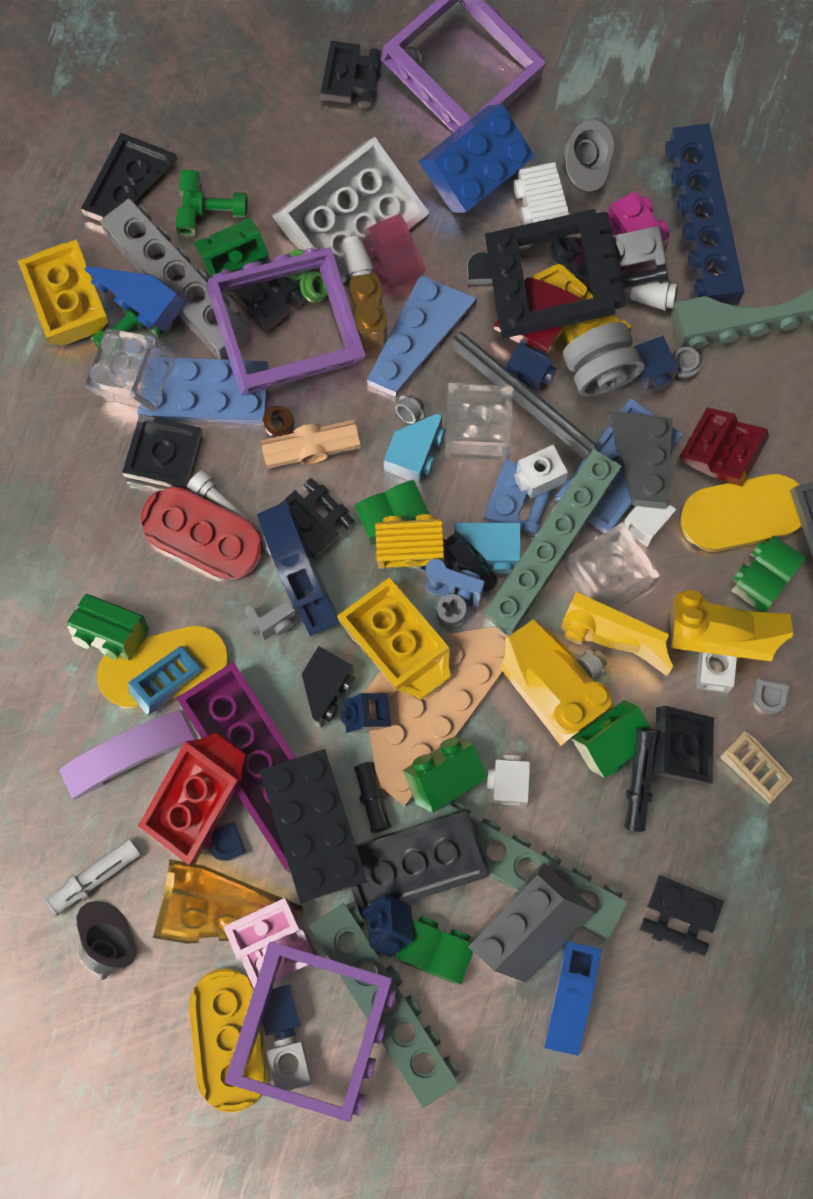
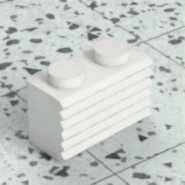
M555 161L518 170V179L513 181L516 198H522L524 207L521 208L523 225L569 215Z

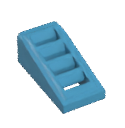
M181 645L129 681L128 692L144 712L150 715L202 672V668ZM178 660L187 672L183 674L174 662ZM168 669L176 680L172 682L163 671ZM156 677L164 686L162 690L153 681ZM145 686H146V687L149 689V691L153 694L152 697H150V696L144 691L143 688H144Z

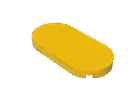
M770 474L746 479L742 487L726 483L700 489L693 493L683 506L680 515L682 533L691 544L694 543L701 550L707 552H720L758 544L762 539L768 542L773 535L779 539L791 536L802 526L790 493L792 488L800 486V484L785 475Z
M188 626L145 637L130 661L121 657L113 660L105 655L103 656L97 670L98 686L102 694L113 704L125 709L141 708L129 694L128 682L182 645L202 668V672L169 700L175 699L226 667L229 661L227 648L216 632L203 626ZM178 660L174 662L183 674L187 672ZM168 669L163 671L172 682L176 680ZM156 677L153 681L162 690L164 686ZM145 686V687L143 688L144 691H145L150 697H152L153 694H152V693L149 691V689Z
M218 969L207 973L194 987L189 999L198 1090L211 1106L222 1112L230 1113L249 1108L262 1095L224 1083L254 991L252 982L247 976L231 969ZM261 1024L245 1077L267 1083V1063Z

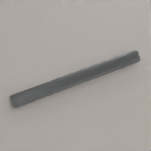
M459 332L452 338L451 346L455 351L580 456L587 459L593 449L597 450L598 446L594 441L466 334Z

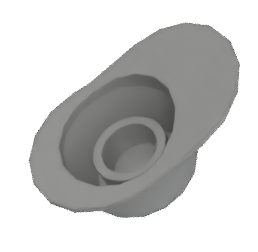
M591 119L581 122L576 126L572 136L565 145L564 154L568 176L574 185L588 192L596 191L604 185L614 151L613 136L608 127L601 121Z

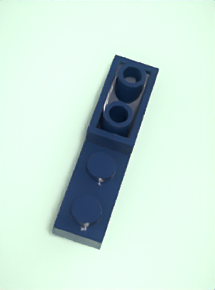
M288 501L258 513V520L274 564L293 608H297L309 636L339 624L338 614L313 562L315 559Z

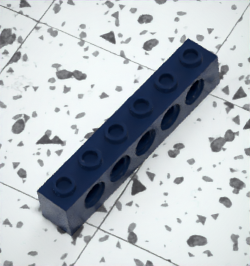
M710 124L673 128L670 140L666 141L665 150L667 159H672L673 168L671 169L672 185L678 188L679 193L676 199L677 211L679 215L683 214L685 223L682 225V235L684 242H689L688 265L690 270L695 271L696 280L693 283L695 298L707 296L721 303L738 305L745 290ZM686 159H692L697 163H690ZM692 186L700 187L702 191L694 190ZM697 214H705L708 218H700ZM703 242H711L714 244V247H708ZM708 270H717L721 275H713Z

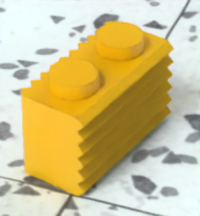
M425 514L417 516L416 520L403 521L401 517L389 516L383 518V522H375L378 568L426 566L432 559H439L444 563L442 519H436L434 515Z

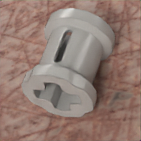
M447 594L439 600L437 618L441 627L451 631L460 628L464 624L467 608L463 598L459 595ZM454 607L457 609V614H453L451 618L447 617L446 611H450Z

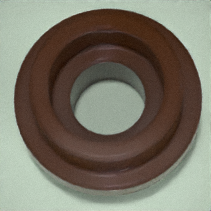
M272 406L264 413L262 425L269 435L273 437L289 434L293 429L294 418L287 408ZM274 418L279 419L282 422V426H275L272 420Z

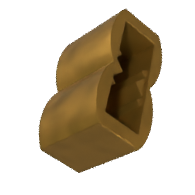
M375 273L352 276L350 280L351 307L363 349L384 346L387 341L386 313L382 306L380 281Z

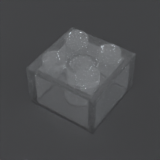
M106 328L84 387L106 401L155 411L176 352L155 337Z
M448 383L445 457L509 460L513 386Z
M623 522L567 556L565 569L583 595L615 610H618L653 588L660 577Z

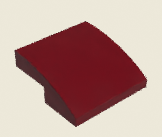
M527 277L524 281L529 312L582 300L566 290L541 280ZM497 320V322L493 326V329L500 332L499 322ZM567 325L509 338L518 343L522 339L548 354Z
M707 407L679 458L680 461L700 472L742 487L767 442L769 433L767 428L738 422L734 413Z

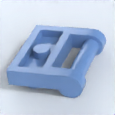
M505 459L483 521L489 523H520L521 534L535 537L541 528L539 524L552 489L535 497L527 520L518 519L527 491L522 492L514 477V474L517 473L518 463Z
M432 559L427 563L426 575L428 578L426 580V590L429 594L439 598L447 594L459 595L463 598L467 607L479 610L483 599L485 581L480 580L479 575L467 570H461L459 573L446 569L443 561L439 559Z

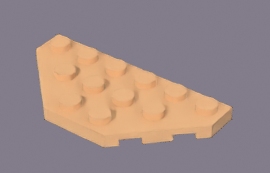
M496 627L439 635L450 648L449 669L451 677L421 700L410 694L397 691L381 671L364 692L388 693L391 727L369 732L375 771L380 788L385 790L386 794L404 807L412 799L413 794L403 770L412 765L413 760L417 757L430 754L438 749L443 741L457 737L502 675L503 671L500 669L505 655V639L508 636ZM369 704L370 720H377L376 704Z

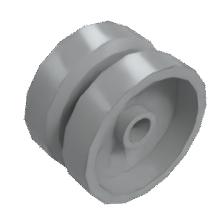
M613 322L591 329L575 338L563 350V358L569 371L576 373L574 383L581 396L596 397L617 390L631 382L644 370L645 364L639 351L631 347L633 338L627 325L624 323Z

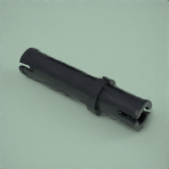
M649 727L636 728L637 734L630 789H627L625 793L628 805L624 827L635 832L646 831L648 803L652 802L653 798L650 787L658 731Z

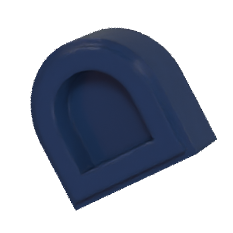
M235 821L215 829L212 833V843L209 852L219 861L228 862L247 855Z

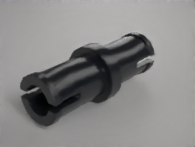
M455 533L445 540L443 544L444 550L459 564L458 569L460 571L467 570L480 576V580L485 581L483 592H488L496 586L498 578L483 563L481 554L473 551L460 534Z
M374 762L361 763L354 767V771L356 772L362 794L359 796L361 805H365L371 833L388 830L392 825L384 803L386 794L385 790L380 788Z

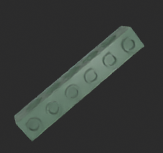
M592 450L484 612L486 619L509 634L517 631L620 476L621 465L599 451Z
M453 802L452 806L446 804L441 808L436 818L466 809L467 807L457 802ZM470 816L491 872L489 878L516 891L528 879L518 873L517 864L522 860H529L535 865L537 870L544 862L579 895L589 893L595 897V913L580 928L604 941L609 940L628 903L621 899L622 892L607 884H604L603 888L590 882L592 876L575 867L573 871H570L560 865L562 860L547 851H543L541 855L530 849L532 844L526 839L515 834L510 838L500 833L501 827L493 821L483 818L482 822ZM497 843L504 847L506 851L504 859L494 861L488 857L487 848L491 844Z
M342 903L310 924L309 927L330 960L359 968L363 963L369 962L377 967L378 975L392 979L391 987L397 988L395 994L396 1006L391 1012L382 1014L380 1022L387 1023L382 1044L422 1108H424L457 1086L458 1082L455 1077L460 1072L449 1055L443 1059L439 1054L436 1046L441 1042L431 1026L423 1028L416 1016L422 1012L411 995L406 998L403 997L397 987L403 982L393 966L390 965L385 968L379 959L382 953L369 947V938L367 939L360 929L365 922L355 906L348 910L345 903ZM352 933L358 937V946L353 952H343L339 947V940L344 934ZM340 975L367 1020H369L378 986ZM402 1022H409L415 1028V1037L409 1043H401L395 1036V1029ZM422 1052L431 1054L435 1060L433 1070L427 1074L418 1072L414 1066L415 1057Z

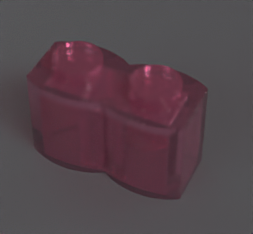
M401 213L366 228L364 232L366 237L362 238V241L369 256L374 254L379 266H376L375 269L382 284L387 283L388 287L392 289L426 272L421 255L413 242Z

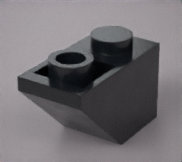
M320 646L317 647L302 672L313 721L319 728L323 726L325 721L330 723L339 709V705L336 702L342 693L345 695L349 693L356 680V677L353 676L354 668L352 664Z

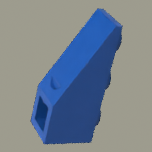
M86 266L84 269L94 277L91 283L105 294L108 290L116 295L113 301L128 312L131 308L137 311L139 315L136 319L151 330L156 326L166 331L188 302L153 275Z
M569 941L564 943L544 1048L579 1056L602 949Z

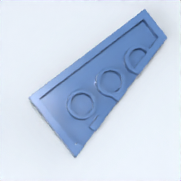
M420 275L367 379V385L396 397L419 371L429 355L439 348L442 340L450 331L452 332L458 326L462 317L476 305L477 298Z

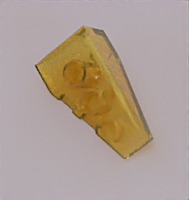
M169 859L153 938L185 944L199 943V938L218 937L219 941H229L224 926L283 898L204 865H188L182 861ZM289 901L299 919H301L303 906Z

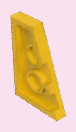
M556 264L532 276L534 279L566 290L582 300L593 298V295L587 291V287L560 264ZM616 315L569 324L561 334L566 343L569 344L578 336L601 325L622 322L627 325L630 332L632 326L625 320H620Z

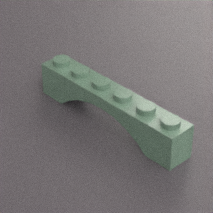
M813 287L791 301L760 308L737 307L721 303L707 296L675 302L671 318L680 348L691 347L698 350L713 342L730 343L746 335L759 337L767 334L770 330L782 328V330L787 331L797 328L803 323L812 322L813 324Z

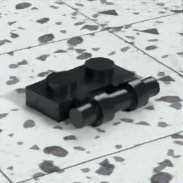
M331 41L320 92L321 100L351 104L352 94H359L361 96L359 104L365 108L371 107L372 99L376 97L378 86L375 84L376 78L380 74L382 62L380 61L381 51L373 48L370 49L369 56H361L359 44ZM357 70L365 72L364 80L356 79Z
M268 257L260 260L261 265L272 262ZM287 276L273 279L281 288L277 292L267 284L269 281L234 289L229 292L268 332L291 313L290 307L285 303L287 300L292 299L298 306L306 302L305 297L301 293L300 285L295 280H290Z
M309 478L303 487L310 494L303 498L294 490L282 502L288 501L311 553L317 559L340 538L339 533L333 528L336 524L340 523L349 531L354 527L356 521L349 515L350 511L343 504L339 505L329 495L330 491L323 484L319 485L313 478ZM321 504L329 514L323 518L313 508L315 505Z
M659 875L646 907L659 913L656 922L644 917L639 930L650 934L651 939L658 942L665 940L680 946V950L685 953L691 954V952H695L705 956L709 943L697 939L699 930L709 934L714 932L724 901ZM672 918L687 924L686 932L682 933L667 927L669 919Z

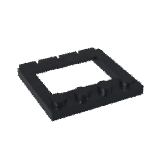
M595 209L485 233L502 339L615 315V309L623 308L627 305L610 217L607 212L596 213ZM580 233L593 298L529 312L519 247L555 239L560 236Z

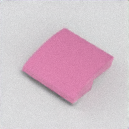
M287 897L224 926L236 958L242 959L254 988L269 941L317 955L304 926ZM282 957L275 981L308 965Z

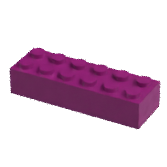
M233 661L176 699L201 738L218 733L246 754L241 781L235 792L279 861L289 873V865L259 770L295 759L296 757Z

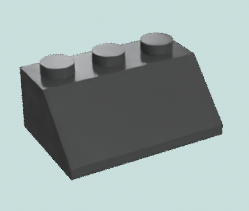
M543 862L475 933L468 947L495 972L526 983L595 913V909Z

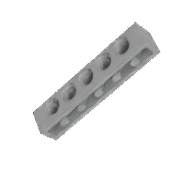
M128 198L100 220L105 235L141 274L155 276L188 301L178 315L218 359L227 360L228 354L219 326L211 324L216 317L206 288L209 278L200 268L195 270L189 264L191 260L181 247L175 249L170 243V236L163 227L159 226L156 228L151 223L152 218L142 205L137 207ZM139 233H144V234H145V235H144L143 237H141V238H137V239L133 238L136 234H139ZM155 255H164V257L159 260L152 259ZM175 276H184L180 281H172ZM221 293L240 349L251 340L248 329L250 323L240 311L235 314L229 307L230 302L224 293ZM195 297H204L199 303L191 302Z

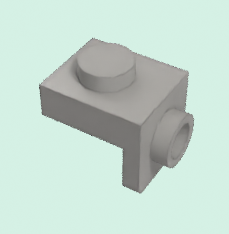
M288 600L259 618L250 603L244 606L248 616L243 618L253 635L259 632L264 640L275 633L278 635L285 633L293 627V621L297 619L295 610Z

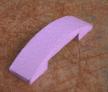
M181 710L138 725L99 744L73 759L59 770L72 799L75 800L103 786V782L161 753L166 755L182 747L185 741L195 739Z

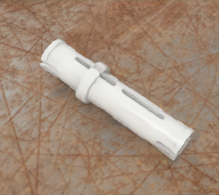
M127 838L125 842L100 858L79 875H71L68 878V883L43 900L52 914L57 917L80 898L82 900L88 898L90 891L112 877L137 857L139 858L141 854L132 841Z

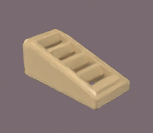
M747 730L720 756L727 765L769 804L793 780L784 768ZM746 746L750 751L740 760L736 755ZM756 756L760 760L749 770L745 765ZM766 765L770 770L758 780L755 775ZM776 774L780 779L768 790L764 785Z

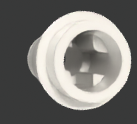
M361 235L343 239L345 277L351 280L352 276L373 273L376 269L362 241Z
M669 280V282L663 284L657 281L634 286L631 289V300L664 311L667 308L673 309L677 300L678 284L671 283V280Z

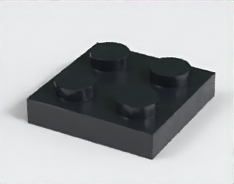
M139 414L122 471L124 477L167 487L186 489L203 433L201 427Z
M670 706L656 707V730L658 735L655 748L654 774L702 785L713 784L714 717Z

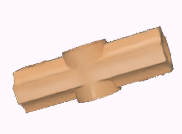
M355 420L323 427L319 424H307L296 428L292 434L261 440L267 469L297 462L304 465L316 464L326 460L328 455L361 448Z

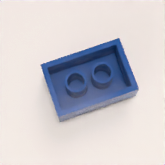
M496 104L486 106L418 162L450 211L468 212L534 158L535 155L504 105Z

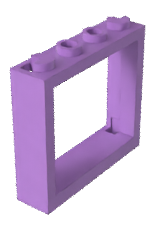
M436 0L383 46L381 61L453 133L474 116L470 117L403 49L455 3L459 2L525 68L520 75L477 113L489 105L503 104L507 108L542 76L546 65L541 53L537 49L531 48L523 40L520 32L516 28L510 27L502 19L499 11L495 7L489 6L484 0Z
M311 247L304 250L303 255L291 257V254H283L275 257L273 262L261 265L260 261L244 265L242 267L243 270L232 273L230 269H224L221 273L214 274L209 279L206 286L241 396L359 364L366 356L331 247L322 250L321 248L314 249ZM320 268L345 349L247 375L221 293Z
M269 941L224 1083L347 1122L351 1121L353 1115L360 1116L366 1096L359 1093L363 1078L371 1079L376 1062L375 1058L370 1057L374 1043L381 1045L387 1023L380 1022L384 1008H392L397 988L391 987L392 979ZM282 957L378 986L343 1107L245 1077Z

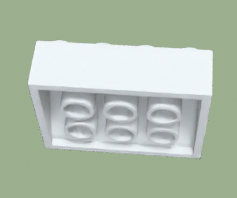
M373 137L349 153L275 212L272 217L298 249L306 250L313 247L314 249L321 248L322 250L331 247L342 283H344L349 278L345 277L343 239L361 235L362 241L372 260L427 216L429 212L376 137Z

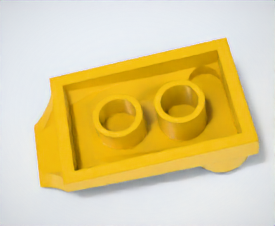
M77 239L55 245L31 254L27 258L18 260L49 344L66 345L96 334L109 322L96 287L91 283L92 277L84 270L87 264Z
M390 577L337 615L339 622L346 629L350 638L361 647L397 691L410 694L421 700L451 677L449 646Z
M688 589L679 592L672 600L670 607L671 648L772 662L778 648L785 641L793 637L791 614L737 610L719 604L708 603L706 598L696 590Z
M579 592L575 593L561 626L562 630L566 632L565 638L576 644H583V641H592L615 650L632 652L657 668L664 675L667 676L670 673L673 664L669 659L666 648L669 634Z
M535 619L505 639V655L500 669L561 746L614 707L611 702L612 698L609 689L605 685L595 682L556 635Z

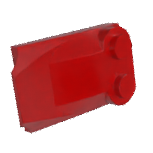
M213 733L201 739L185 741L138 827L186 864H195L199 856L211 846L212 833L241 781L246 754L218 733Z

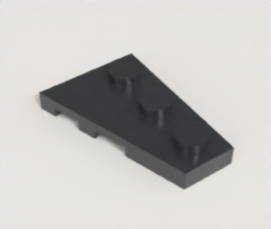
M120 133L81 207L83 215L100 221L128 198L134 203L177 161L176 154Z

